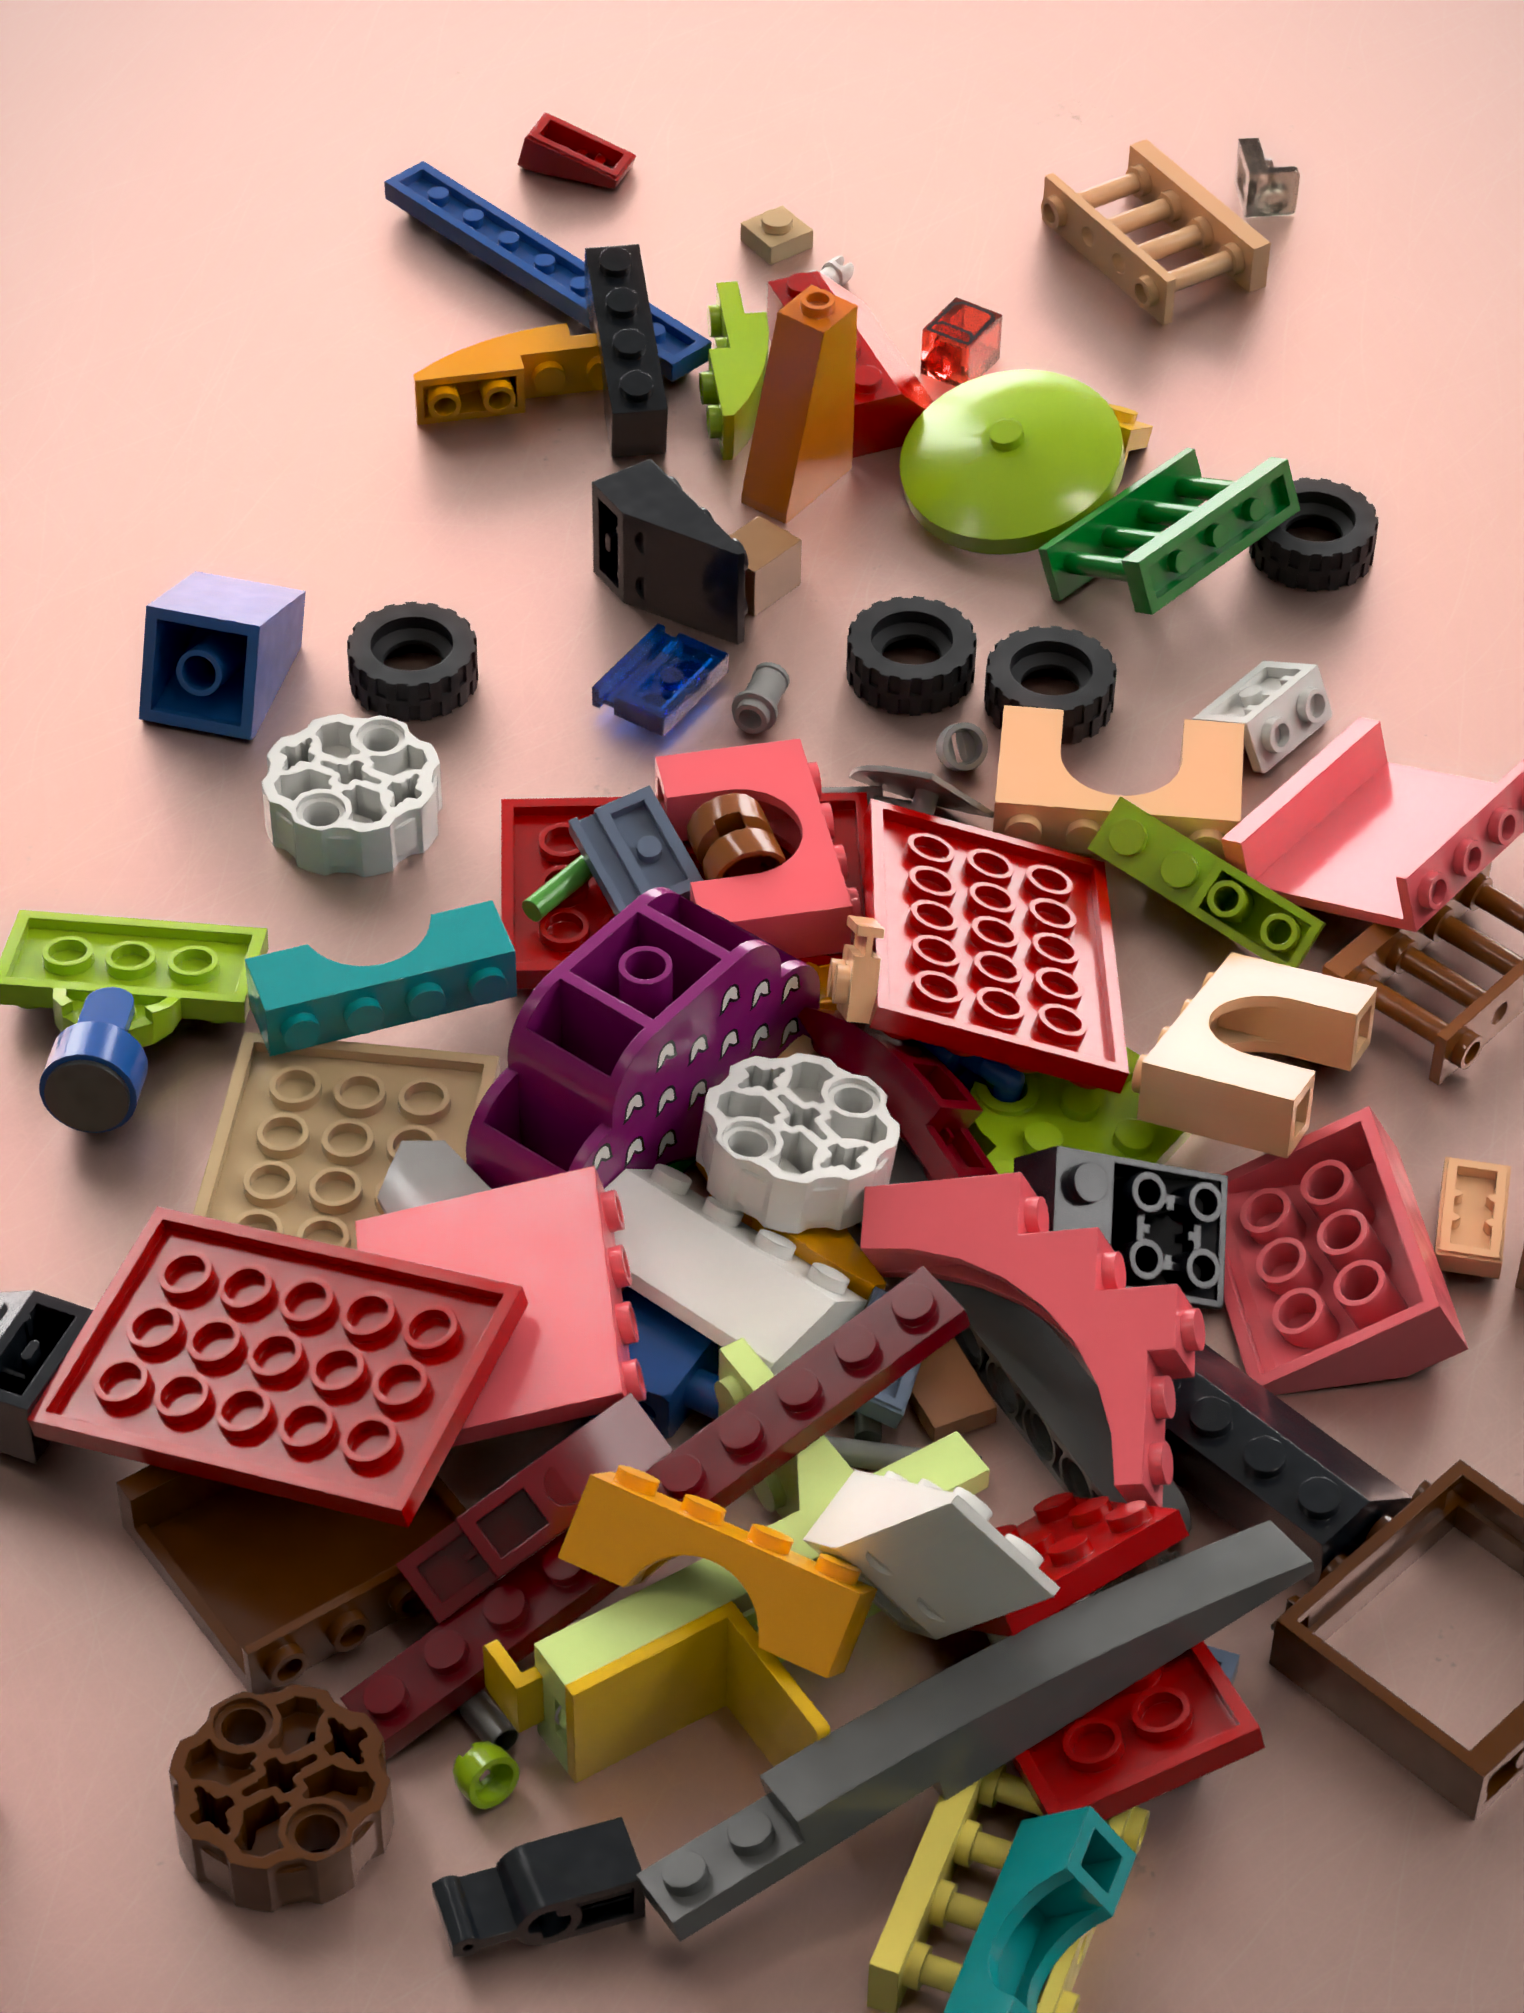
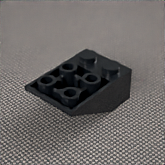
M652 459L593 481V572L623 603L736 645L743 643L745 616L748 613V604L745 597V571L748 569L749 562L741 542L736 538H731L714 521L710 512L706 508L698 506L683 491L679 482L674 477L668 476Z
M1054 1146L1014 1158V1173L1022 1172L1037 1196H1043L1047 1203L1049 1231L1099 1227L1115 1252L1119 1251L1123 1256L1126 1268V1288L1178 1284L1193 1308H1223L1228 1176L1062 1146Z
M35 1290L0 1292V1452L36 1464L51 1443V1440L35 1437L27 1418L93 1312L92 1309Z

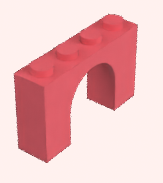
M792 739L655 757V795L681 841H688L687 825L693 813L703 803L720 795L730 793L747 794L756 799L760 804L778 844L792 855L782 865L765 872L690 882V901L702 908L711 910L797 959L843 953L844 944L851 945L852 930L847 926L848 915L861 917L860 899L856 887H846L848 867L845 850L842 844L833 845L832 839H834L835 828L832 809L829 803L820 804L819 798H821L822 787L817 762H807L801 740Z

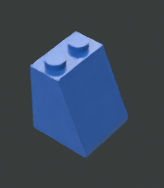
M194 571L146 605L139 719L252 740L256 736L302 646L306 591Z

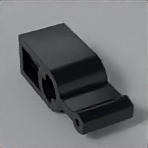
M622 1817L525 1843L504 1854L497 1862L496 1867L461 1877L449 1875L432 1883V1895L453 1957L470 1956L483 1947L518 1938L519 1941L526 1945L539 1946L551 1944L645 1917V1896L636 1876L642 1869Z

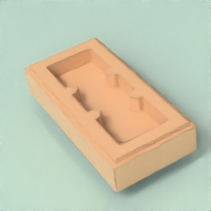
M1445 1157L1434 1252L1441 1271L1495 1279L1500 1278L1511 1166Z

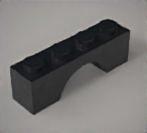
M639 244L585 248L584 294L591 333H596L603 381L604 416L611 458L666 453L668 407Z

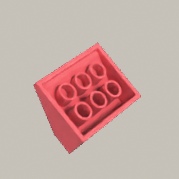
M1370 1106L1303 1136L1288 1158L1266 1153L1221 1174L1228 1176L1224 1302L1246 1374L1272 1394L1281 1395L1408 1377L1469 1349L1399 1151Z

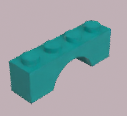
M492 900L431 914L429 929L422 942L405 956L384 964L372 966L341 964L320 955L308 944L245 959L249 1005L270 1057L517 996L516 951Z
M1091 1806L1021 1820L943 2013H1036L1038 1998L1043 1984L1059 1958L1081 1936L1113 1917L1137 1854Z

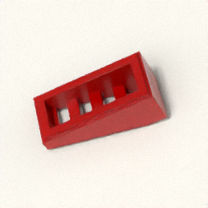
M545 112L526 135L517 166L542 174L615 189L633 166L637 155Z

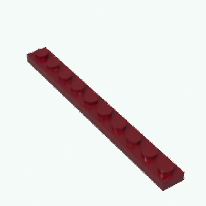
M922 1266L645 1471V1473L660 1480L657 1489L659 1493L680 1502L683 1501L685 1494H690L709 1500L725 1509L971 1324L965 1309ZM569 1529L340 1698L349 1711L366 1713L377 1726L384 1738L386 1761L486 1687L483 1662L484 1645L497 1639L514 1663L517 1664L534 1651V1643L564 1629L620 1587L611 1581L557 1558Z

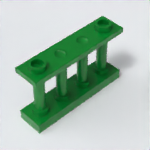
M1185 448L1038 548L1052 600H1063L1094 577L1124 581L1128 583L1135 612L1153 615L1300 511L1288 459L1270 457L1238 480L1233 481L1202 477L1195 448Z

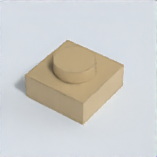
M783 205L740 222V240L770 265L813 248L814 230Z

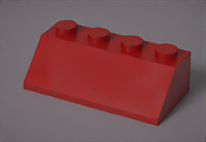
M818 270L808 273H795L790 277L768 281L767 320L771 342L777 312L810 285L827 290L840 298L858 305L852 458L903 446L905 438L914 422L934 401L867 304Z

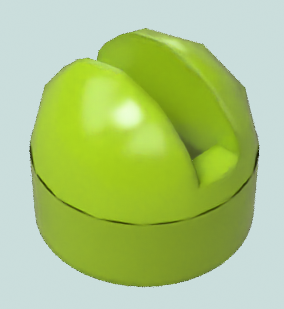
M489 1741L475 1742L470 1744L471 1749L463 1757L461 1755L456 1757L453 1776L459 1791L475 1807L487 1809L500 1804L513 1792L519 1780L520 1770L517 1762L500 1746ZM488 1769L490 1773L480 1781L479 1778Z

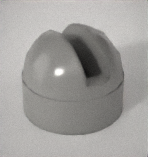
M957 723L946 727L936 741V754L940 762L954 771H967L977 768L986 758L988 751L985 734L979 727L971 723ZM953 733H956L957 749L963 762H956L951 738Z

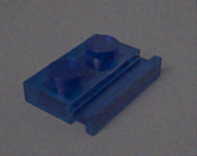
M657 623L592 687V705L598 708L603 704L613 707L614 715L664 737L729 672V654L682 633H679L676 637L665 633L664 625Z

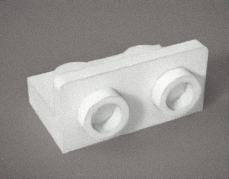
M1262 661L1192 719L1244 724V745L1252 770L1258 773H1266L1331 719L1332 710L1317 664Z

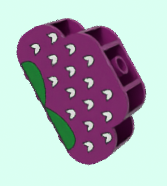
M656 887L646 891L549 972L525 1001L510 1035L507 1055L508 1067L489 1087L471 1121L466 1141V1163L491 1189L595 1166L604 1189L625 1169H654L656 1164H663L685 1174L696 1164V1150L708 1089L720 1085L729 1076L730 1066L754 1056L769 1059L777 1058L803 1034L812 1039L798 1018V1014L804 1007H820V980L818 973L806 963L666 887Z

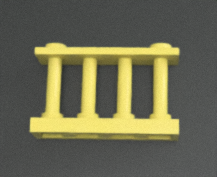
M1006 1764L946 1801L941 1795L939 1796L870 1960L867 1991L868 2007L885 2013H897L907 1988L919 1991L922 1984L951 1994L963 1964L933 1955V1947L926 1944L933 1925L944 1929L948 1922L977 1931L988 1902L957 1892L958 1884L951 1882L958 1864L969 1868L974 1861L1002 1870L1013 1843L1012 1841L982 1832V1823L976 1822L982 1805L994 1808L996 1803L1000 1802L1043 1816L1023 1779L1006 1773ZM1138 1805L1105 1820V1822L1137 1854L1145 1836L1150 1810L1140 1808ZM1096 1927L1076 1940L1056 1962L1044 1991L1041 1990L1036 2013H1077L1080 1995L1073 1993L1072 1989Z

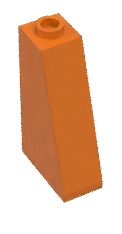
M810 285L777 312L741 493V503L785 524L852 469L858 305L814 285Z

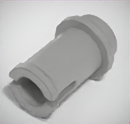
M773 662L759 664L754 670L746 690L740 692L734 698L731 706L732 714L736 725L741 730L757 734L770 729L775 724L778 716L777 705L790 683L789 675L784 668Z

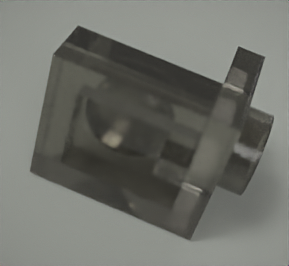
M1239 138L1234 184L1244 217L1288 216L1295 214L1300 182L1298 167H1274L1272 158H1265L1259 138Z

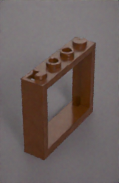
M1460 1459L1432 1484L1424 1480L1414 1492L1410 1503L1397 1515L1392 1517L1387 1514L1381 1517L1368 1532L1364 1543L1350 1556L1347 1557L1344 1554H1340L1335 1557L1322 1572L1318 1583L1303 1597L1300 1598L1298 1595H1293L1287 1599L1285 1612L1271 1624L1274 1635L1269 1664L1464 1814L1475 1820L1524 1774V1701L1469 1751L1325 1642L1454 1527L1524 1577V1504Z

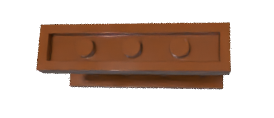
M1492 862L1417 932L1373 923L1324 964L1322 969L1323 975L1377 987L1375 1009L1434 1044L1429 1080L1438 1086L1458 1068L1465 1070L1470 1067L1479 1056L1482 1047L1524 1011V958L1458 920L1469 909L1475 911L1481 908L1524 934V905L1493 887V880L1489 877ZM1443 939L1502 974L1503 977L1486 991L1421 952V950L1432 941L1439 942ZM1407 972L1466 1009L1450 1023H1447L1383 983L1394 973L1402 974Z

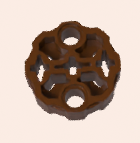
M291 1684L279 1692L258 1695L243 1691L230 1696L211 1707L207 1721L194 1735L180 1740L174 1752L169 1769L179 1854L197 1882L216 1885L231 1896L236 1906L256 1911L274 1912L286 1904L304 1901L319 1905L325 1904L354 1888L357 1875L369 1860L384 1854L393 1829L394 1816L391 1780L387 1775L384 1738L366 1713L349 1711L334 1702L327 1690ZM316 1849H329L320 1853L310 1852Z

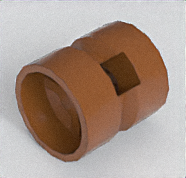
M730 793L720 795L703 803L693 813L687 825L688 841L703 869L706 880L757 874L774 869L787 861L773 835L771 826L760 804L756 799L747 794Z

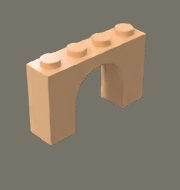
M1004 705L993 832L1073 854L1097 855L1087 848L1121 796L1226 861L1221 838L1241 822L1244 724L1184 719L1177 775L1168 784L1152 792L1123 796L1093 790L1081 784L1067 771L1061 758L1064 710Z
M1231 952L1215 973L1209 972L1206 975L1201 990L1195 998L1186 999L1179 1017L1171 1027L1165 1026L1161 1030L1157 1044L1148 1055L1142 1054L1139 1057L1132 1076V1091L1139 1093L1137 1120L1288 1158L1309 1129L1316 1071L1246 1054V1052L1282 1054L1351 1071L1371 1042L1377 987Z

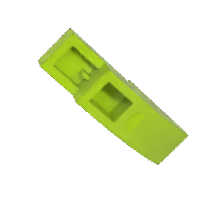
M738 281L716 283V305H707L708 333L710 338H714V349H709V371L699 373L702 405H707L706 422L709 439L718 438L722 460H734L748 443L754 432L768 362L769 327L767 313L744 312Z
M1121 796L1087 848L1266 961L1299 968L1326 925L1323 921Z

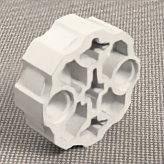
M344 714L321 717L312 720L307 728L295 735L281 737L266 755L268 772L261 783L265 826L268 837L274 847L285 849L295 858L297 866L304 870L323 876L336 872L354 873L363 878L393 871L397 864L407 857L424 853L438 835L437 816L438 812L442 809L440 762L437 753L431 743L416 738L409 732L407 724L382 715L371 718H352Z
M796 1053L787 1058L773 1059L754 1056L730 1066L729 1076L720 1085L708 1089L704 1103L696 1150V1161L706 1170L708 1176L706 1189L717 1201L727 1208L756 1218L764 1228L780 1232L799 1234L807 1229L822 1227L842 1230L861 1222L865 1187L889 1185L900 1136V1124L890 1116L886 1107L888 1095L867 1076L851 1074L837 1067L831 1059L811 1054Z

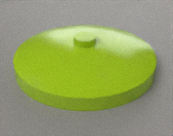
M1030 369L1008 370L969 380L946 392L930 404L914 422L905 438L900 455V477L906 501L914 517L928 532L938 539L970 552L997 555L1016 554L1037 550L1112 499L1122 480L1125 466V451L1120 425L1114 411L1107 401L1091 387L1079 380L1055 372Z

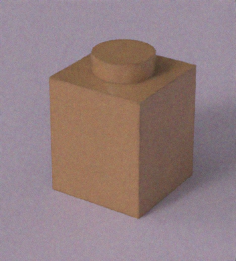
M760 515L729 535L731 538H736L741 542L748 556L749 566L745 571V597L750 615L755 617L801 585V539Z

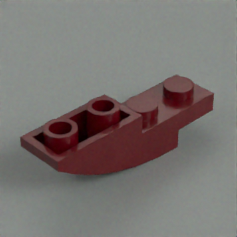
M804 1007L798 1014V1018L812 1037L811 1044L820 1057L831 1059L837 1067L851 1074L867 1076L888 1095L886 1107L889 1114L900 1124V1136L909 1142L924 1165L923 1170L928 1181L998 1174L968 1130L983 1112V1109L964 1084L942 1061L914 1039L898 1040L892 1038L880 1030L869 1028V1024L848 1022L838 1010Z
M629 1393L457 1517L454 1522L398 1562L396 1566L438 1624H440L569 1529L590 1474L611 1471L616 1473L619 1465L629 1466L645 1472L674 1450L632 1393Z

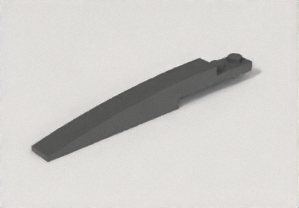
M1269 1520L1166 1562L1027 1627L1016 1635H1011L900 1693L759 1775L766 1795L636 1874L642 1892L679 1942L931 1786L935 1788L945 1801L1017 1755L1038 1744L1133 1685L1138 1680L1315 1571L1313 1561Z

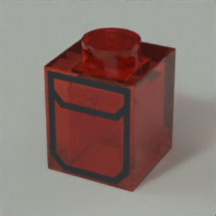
M955 297L922 329L920 373L954 387L983 376L1000 359L1003 315Z

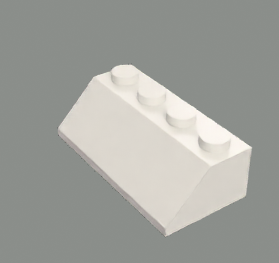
M656 1164L654 1169H625L604 1189L605 1192L615 1189L621 1203L625 1229L614 1232L616 1246L623 1245L628 1258L632 1285L629 1287L721 1347L744 1338L774 1375L778 1374L863 1311L868 1302L847 1288L850 1280L843 1273L822 1263L814 1262L810 1265L794 1255L797 1247L792 1241L770 1230L760 1229L758 1232L741 1221L744 1216L743 1212L727 1208L713 1196H708L705 1199L689 1189L692 1180L684 1173L672 1167Z

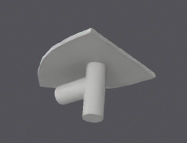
M865 765L855 767L849 776L853 780L870 786H882L884 791L912 799V801L880 795L872 798L930 815L934 814L937 806L989 818L994 816L992 810L933 773L891 766Z

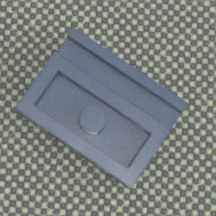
M650 785L594 809V814L578 820L575 817L568 820L569 833L615 916L641 894L656 887H666L690 900V882L704 881Z

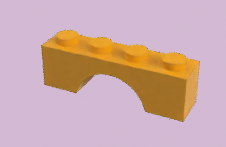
M619 1465L616 1473L611 1471L590 1474L557 1558L622 1587L645 1583L662 1565L678 1556H696L713 1561L733 1574L747 1591L757 1616L758 1648L824 1678H830L845 1672L877 1592V1588L858 1580L862 1571L860 1568L845 1560L824 1553L819 1554L817 1562L791 1551L794 1540L772 1528L752 1524L748 1532L723 1521L727 1510L701 1497L685 1494L683 1501L680 1502L659 1493L657 1489L660 1480L638 1469Z

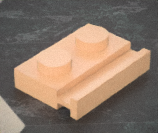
M848 915L847 926L855 933L854 945L844 944L842 959H831L827 997H832V1003L837 1004L836 1008L846 1021L869 1024L877 996L881 958L872 951L873 939H884L885 929L874 918Z

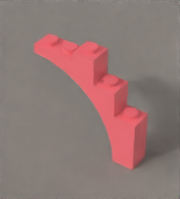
M1022 1172L865 1187L860 1249L883 1278H907L924 1266L936 1279L979 1287L1024 1306L1063 1334L1083 1357L1098 1385L1111 1432L1114 1486L1127 1503L1144 1500L1148 1506L1162 1507L1163 1485H1170L1173 1479L1172 1452L1168 1442L1165 1441L1166 1419L1173 1418L1176 1409L1175 1389L1172 1379L1194 1378L1195 1351H1202L1205 1346L1203 1315L1199 1308L1193 1309L1179 1285L1166 1284L1126 1288V1268L1123 1256L1119 1251L1115 1252L1099 1227L1049 1231L1047 1203L1043 1196H1037Z

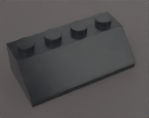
M1206 1344L1202 1351H1195L1194 1378L1172 1379L1175 1389L1176 1409L1174 1417L1166 1419L1165 1441L1168 1442L1173 1457L1172 1480L1239 1532L1271 1520L1313 1561L1315 1571L1302 1579L1310 1586L1314 1587L1318 1583L1322 1572L1335 1557L1340 1554L1348 1557L1364 1543L1370 1529L1381 1517L1387 1514L1394 1517L1410 1503L1411 1495Z

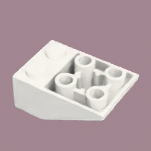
M854 1470L803 1539L818 1554H828L860 1568L862 1571L858 1580L877 1588L873 1603L903 1630L936 1640L1052 1598L1060 1589L1056 1583L1039 1569L1044 1562L1043 1557L1019 1537L1009 1533L1004 1537L988 1522L993 1515L992 1510L974 1494L961 1487H956L953 1492L944 1491L926 1479H921L918 1484L910 1483L892 1471H887L884 1476Z

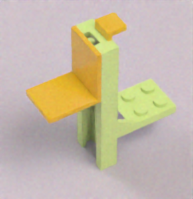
M744 1338L719 1349V1381L715 1382L714 1386L719 1402L718 1417L775 1376ZM955 1431L872 1473L884 1476L887 1471H892L910 1483L918 1484L921 1479H926L944 1491L953 1492L956 1487H961L972 1494H976L988 1488L990 1469L963 1437ZM824 1435L753 1487L761 1504L770 1512L776 1510L783 1518L767 1527L791 1537L794 1540L791 1551L816 1562L819 1554L803 1539L854 1471ZM705 1558L534 1643L535 1666L524 1672L520 1671L497 1639L483 1646L484 1678L487 1691L518 1734L537 1725L539 1735L575 1784L724 1706L729 1708L773 1767L814 1742L826 1737L831 1731L828 1722L781 1664L786 1660L758 1648L757 1616L753 1603L743 1585L724 1567ZM873 1602L866 1619L882 1611Z

